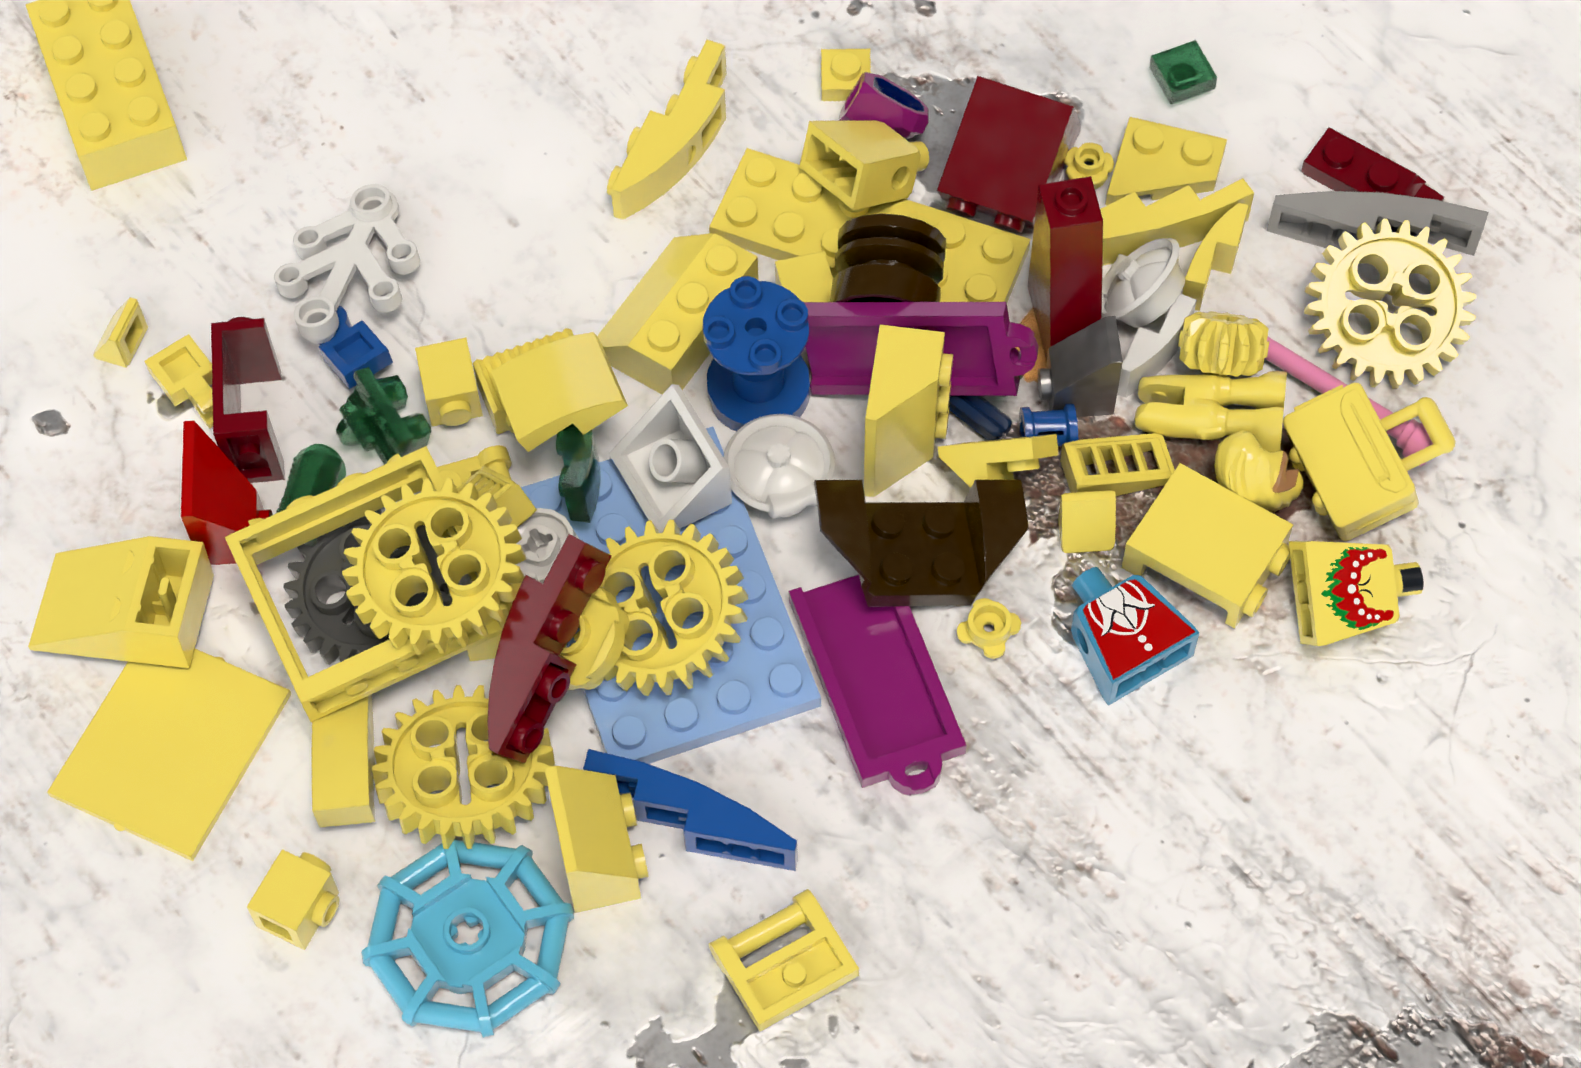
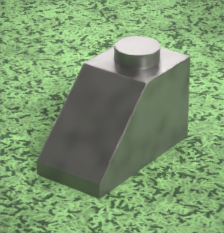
M1116 316L1104 317L1048 348L1046 368L1038 369V391L1040 400H1049L1050 410H1062L1065 404H1074L1077 417L1114 415L1123 363Z

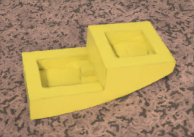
M1236 204L1214 224L1199 245L1190 263L1182 294L1197 299L1195 306L1197 311H1200L1211 269L1229 274L1232 273L1249 205Z

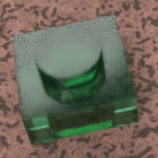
M1196 40L1151 55L1149 68L1170 105L1216 88L1217 76Z

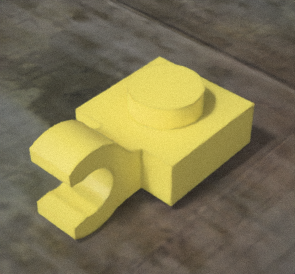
M188 334L144 362L151 376L174 406L189 398L204 423L209 428H212L213 400L212 388L210 387L212 384V363Z

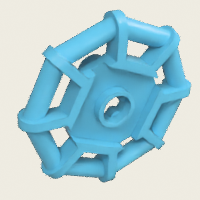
M454 838L453 843L448 849H444L441 843L393 876H383L377 885L380 890V896L368 946L362 950L361 955L363 964L373 969L402 1011V1020L412 1027L418 1023L481 1032L482 1037L494 1035L495 1028L545 994L554 995L560 986L557 976L568 923L574 919L572 905L564 903L534 862L532 850L523 845H520L518 848H509L475 842L472 849H467L464 841L455 840ZM460 863L501 869L496 878L486 877V881L472 879L470 874L462 873ZM448 866L449 877L421 895L412 890ZM516 879H520L539 907L528 910L522 909L509 891L510 886ZM400 904L406 905L413 909L411 930L410 928L408 929L407 937L392 940ZM464 921L470 927L477 924L483 927L477 934L479 940L471 945L466 942L458 944L454 941L459 936L456 926ZM543 925L545 928L536 965L523 957L525 940L529 928ZM412 955L426 975L417 991H415L395 962L397 958ZM514 971L527 978V980L488 1005L485 990ZM439 988L449 989L456 994H467L470 992L474 995L476 1008L433 1002L431 1000Z

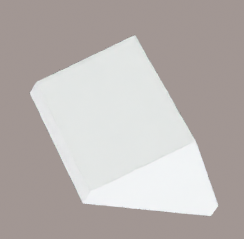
M672 384L609 453L647 519L653 522L659 533H663L669 519L674 520L681 529L732 504L730 467L681 387Z

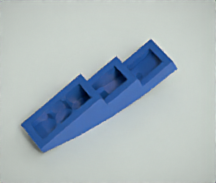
M588 749L583 770L615 775L619 794L631 793L636 821L684 829L686 851L796 871L798 862L797 840L750 808L699 782L648 763Z

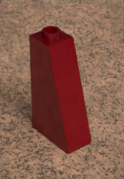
M1091 176L1039 184L1027 287L1046 362L1049 347L1102 319L1103 218Z

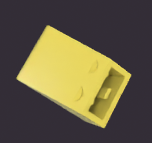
M148 536L56 553L28 645L29 649L33 651L190 668L214 577L204 543Z

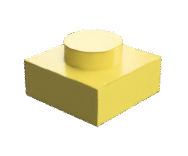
M821 49L822 101H846L862 73H871L870 49Z

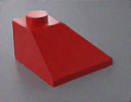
M195 420L184 421L181 519L190 540L204 543L211 565L237 564L225 537L250 526L249 520L265 519L272 516V510H264L256 488Z

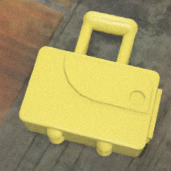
M1355 382L1345 387L1339 385L1294 407V412L1287 414L1283 418L1284 428L1293 446L1289 452L1292 466L1294 469L1306 472L1316 491L1312 496L1315 511L1322 516L1328 515L1339 538L1343 541H1349L1417 508L1419 500L1415 486L1407 471L1442 454L1450 453L1456 443L1452 432L1433 399L1428 397L1420 398L1417 402L1379 419L1362 385ZM1418 416L1433 444L1400 459L1386 431Z

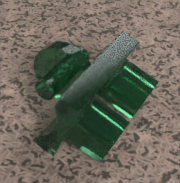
M369 367L355 371L353 378L357 382V386L354 392L347 398L346 403L339 409L343 419L336 427V435L341 443L347 446L360 444L364 451L375 449L384 465L392 456L398 453L400 457H403L427 446L432 431L424 415L415 413L401 418L397 412L405 408L408 399L406 387L399 376L395 375L376 379Z

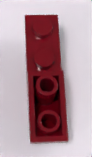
M568 534L543 583L525 575L510 608L494 660L487 720L489 749L499 755L524 764L530 753L539 746L544 735V726L556 703L568 691L570 677L577 664L560 654L566 643L576 634L579 627V618L592 593L601 586L605 577V568L612 557L606 552Z

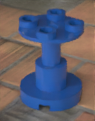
M750 276L735 279L730 288L723 290L711 301L703 317L704 343L713 357L707 371L708 398L712 404V410L717 419L733 431H737L746 423L766 415L787 414L801 417L810 399L809 368L801 356L809 339L808 308L794 293L778 284L758 281Z

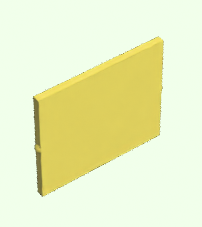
M194 649L190 668L127 662L47 793L52 798L114 825V828L118 831L125 830L194 861L290 698L291 691L229 664L222 657H213L197 649Z

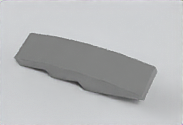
M1323 191L1275 196L1267 231L1319 247L1327 248L1331 245L1341 250L1338 242L1341 234L1346 231L1357 240V228L1362 223L1366 222L1373 234H1376L1377 226L1382 219L1388 220L1392 232H1396L1403 221L1408 220L1411 236L1416 237L1425 227H1428L1430 232L1427 243L1435 245L1438 241L1445 238L1448 240L1446 248L1474 256L1489 212L1435 199L1379 192Z

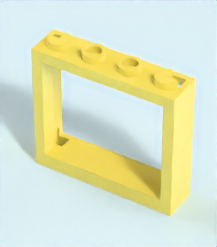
M427 446L403 457H400L398 453L392 456L385 465L365 474H351L343 478L336 487L316 496L300 497L291 502L285 510L265 519L249 520L250 526L225 537L310 722L502 633L509 614L504 601H500L498 604L505 616L504 621L495 620L488 616L483 621L488 635L483 637L474 629L467 631L468 646L465 648L458 643L455 637L448 638L447 647L443 654L439 653L432 640H428L422 654H417L410 643V637L400 649H396L389 639L308 677L258 570V564L365 516L364 512L366 510L375 512L384 508L381 499L383 495H387L395 502L401 500V489L404 484H407L414 494L422 490L424 479L429 478L435 491H441L444 481ZM455 525L446 529L449 537L456 535L462 526ZM480 572L467 573L471 582L478 578Z

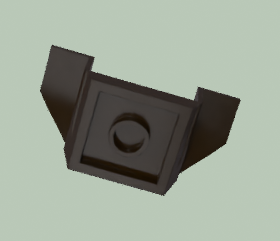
M862 480L814 481L820 532L859 573L861 587L868 607L972 605L989 578L1029 529L1021 480H975L964 502H866Z

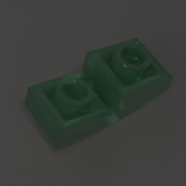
M571 424L557 433L556 451L558 456H562L564 467L559 477V494L561 497H565L570 520L590 523L600 492L601 466L593 429L583 435L574 424Z

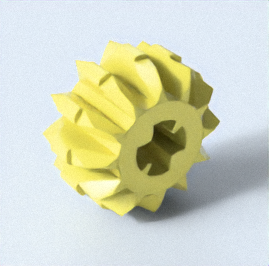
M1213 311L1208 313L1196 312L1184 319L1183 330H1180L1178 347L1181 348L1179 359L1190 369L1201 370L1203 373L1235 377L1240 375L1252 376L1258 373V371L1263 370L1264 359L1268 356L1269 341H1267L1269 328L1258 319L1247 318L1245 315Z

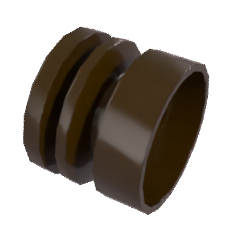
M880 213L856 217L846 221L839 229L838 252L835 257V266L838 274L832 281L830 302H940L941 288L938 284L943 280L946 238L937 228L922 220L908 216Z

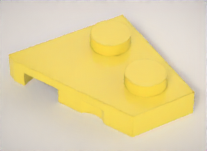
M1129 117L1105 205L1107 206L1133 192L1138 196L1150 194L1153 201L1162 199L1188 185L1195 194L1214 191L1227 139Z

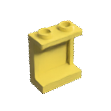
M1179 463L1127 541L1121 568L1142 576L1147 567L1152 568L1224 608L1228 612L1225 624L1235 629L1244 614L1254 617L1268 592V589L1263 587V584L1270 573L1280 576L1290 560L1288 541L1293 524Z

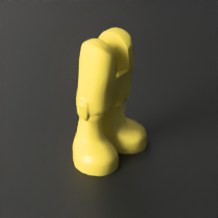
M1270 371L1259 377L1231 379L1227 375L1219 376L1214 373L1143 377L1139 381L1138 397L1145 404L1140 405L1136 409L1135 426L1143 432L1156 433L1165 437L1214 440L1230 436L1239 431H1247L1254 434L1264 450L1269 452L1280 451L1287 371ZM1234 404L1251 406L1256 409H1227L1225 406Z

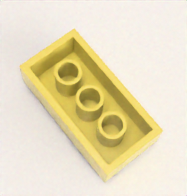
M37 0L25 4L91 191L187 160L176 124L130 0Z

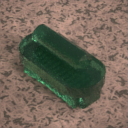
M313 444L303 448L293 458L294 462L290 469L291 474L288 476L289 480L276 512L279 513L285 510L291 502L300 497L316 496L336 487L346 477V467L341 456L333 448L324 444Z

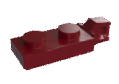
M1328 127L1304 160L1301 170L1304 175L1334 191L1379 192L1439 201L1444 200L1443 195L1425 184L1426 181L1419 175H1416L1415 172Z

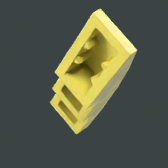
M1243 178L1201 200L1189 185L1148 206H1145L1138 195L1133 192L1100 209L1103 218L1102 266L1113 264L1119 254L1128 256L1142 245L1156 239H1175L1179 243L1180 248L1203 241L1214 224L1238 203L1249 205L1245 220L1247 222L1254 192Z

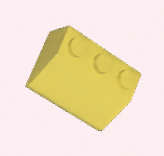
M716 233L674 237L598 334L610 365L660 394H663L672 384L679 385L683 390L710 355V351L704 343L703 317L707 307L719 293L730 288L735 279L750 276L759 281L758 256Z
M880 325L865 416V496H877L932 459L936 438L946 439L950 410V380L953 354L943 353L945 332Z

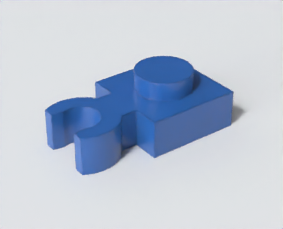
M338 306L336 312L339 318V326L336 334L328 342L319 344V349L324 361L350 390L392 364L393 361L388 348L364 321L361 320L352 326L346 310Z

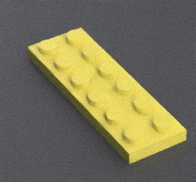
M746 148L709 226V233H716L745 250L776 260L825 251L832 277L834 278L838 274L835 266V257L838 252V233L846 221L862 215L880 213L904 215L922 220L937 228L946 238L943 280L938 284L941 288L940 302H1008L1028 255L1031 240L908 199H901L860 210H852L802 170L799 164Z

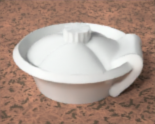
M1156 239L1142 245L1128 256L1118 255L1117 260L1102 280V318L1116 316V320L1123 321L1132 327H1142L1156 320L1172 306L1185 285V276L1179 266L1178 259L1180 247L1175 239Z
M787 414L766 415L743 425L728 442L723 457L730 467L731 490L746 504L756 509L767 511L771 519L792 517L810 505L817 506L814 481L832 480L835 469L834 451L826 435L811 422Z

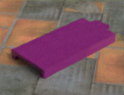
M804 302L808 308L809 339L806 351L812 373L810 383L812 395H869L880 325L945 332L943 353L953 354L950 395L1017 396L1020 383L1019 375H1024L1031 371L1035 366L1038 356L1039 345L1034 337L1035 333L1029 327L1020 323L1010 322L1007 302Z
M859 574L803 592L801 587L788 591L789 603L861 787L865 788L889 780L894 789L908 796H911V794H922L935 788L940 781L942 762L966 754L967 745L910 606L868 607ZM916 770H925L916 775H907Z

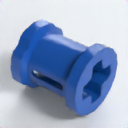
M1065 404L1062 410L1033 412L1030 407H1020V437L1057 434L1058 447L1062 446L1063 443L1077 441L1078 422L1075 405Z

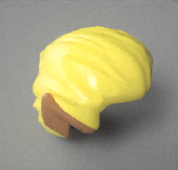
M1236 432L1226 437L1218 445L1214 465L1218 484L1269 512L1289 507L1292 500L1298 498L1304 486L1299 469L1286 470L1288 463L1286 452H1269L1264 450L1251 432Z

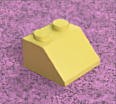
M556 765L544 768L575 913L641 899L638 879L649 876L642 844L631 846L627 831L628 827L637 826L631 793L619 794L615 775Z

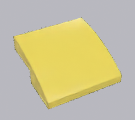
M594 332L578 334L549 342L524 352L490 371L515 437L527 452H530L571 424H574L584 435L628 406L600 339Z

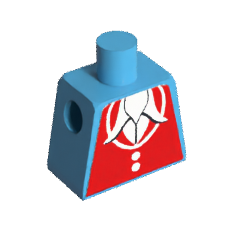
M1093 567L1083 572L1073 582L1072 587L1084 604L1074 611L1071 626L1072 636L1108 706L1194 656L1199 637L1198 630L1142 576L1132 575L1112 587L1098 567Z

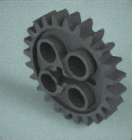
M381 509L375 511L380 515L382 514ZM366 516L315 538L317 543L314 546L307 544L298 546V550L305 559L304 562H291L287 566L292 575L298 579L284 583L283 586L289 597L292 598V600L284 604L291 618H296L291 625L299 637L305 636L303 641L312 653L320 650V655L329 665L338 657L341 662L389 640V633L383 638L378 639L370 628L371 623L363 624L355 612L358 606H353L346 594V591L353 586L348 585L342 575L343 570L354 566L348 561L344 550L361 546L351 531L353 528L369 530L371 526ZM420 525L416 531L432 568L431 575L439 587L443 605L450 606L452 604V597L449 595L450 591L437 563L438 556L429 542L425 525ZM410 546L397 548L398 550L392 552L390 558H400L407 553ZM345 591L344 596L339 601L333 604H326L332 594ZM422 592L413 595L408 600L406 606L420 604L427 597V593Z

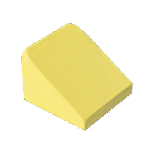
M130 297L115 312L94 351L93 356L96 359L125 368L127 365H130L148 329L137 299Z
M1115 491L1063 493L1061 495L1058 526L1061 549L1064 553L1110 551L1114 548L1116 528Z

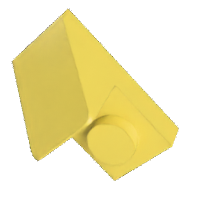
M1057 434L938 446L939 458L970 488L975 480H1014L1013 471L1039 469V458L1059 455Z

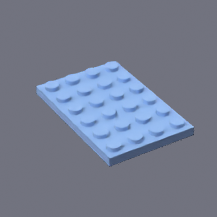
M714 427L706 428L724 457V452ZM612 459L521 487L536 509H552L565 516L580 540L607 554H610L606 544L607 538L613 539L621 546L626 543V527L629 526L640 537L644 535L646 522L649 521ZM732 490V504L691 524H694L701 533V539L711 533L719 543L718 550L726 547L734 559L730 566H737L743 574L744 579L737 586L743 587L748 594V600L735 606L741 608L748 618L746 622L731 624V627L740 636L741 641L740 643L724 641L721 647L728 655L729 660L724 662L712 657L708 663L713 676L708 678L699 670H696L692 673L693 688L688 689L680 679H675L671 695H666L658 683L655 682L649 696H644L637 688L636 681L628 691L622 690L616 683V676L609 681L604 679L595 689H583L605 753L650 764L821 707L820 693L744 502ZM689 525L680 529L681 535ZM677 565L671 568L666 574L665 581L675 580L680 577L686 565ZM645 566L641 569V575L657 607L655 617L666 631L669 649H673L677 646V641L661 608L663 598L653 587L649 568ZM630 586L621 590L616 596L617 603L628 600L634 593L635 587ZM698 611L687 616L682 628L688 629L699 624L704 612ZM647 633L638 637L633 644L632 650L637 651L648 646L653 634ZM574 637L567 642V647L576 642Z

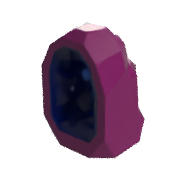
M864 72L847 97L840 112L839 121H880L888 125L903 138H913L916 135L923 134L929 123V111L927 106L908 90L881 75Z

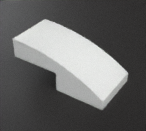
M1180 294L1170 307L1159 334L1142 327L1138 328L1122 363L1117 395L1126 398L1138 390L1141 378L1156 376L1168 364L1180 348L1178 347L1180 330H1183L1184 319L1194 314L1197 299Z

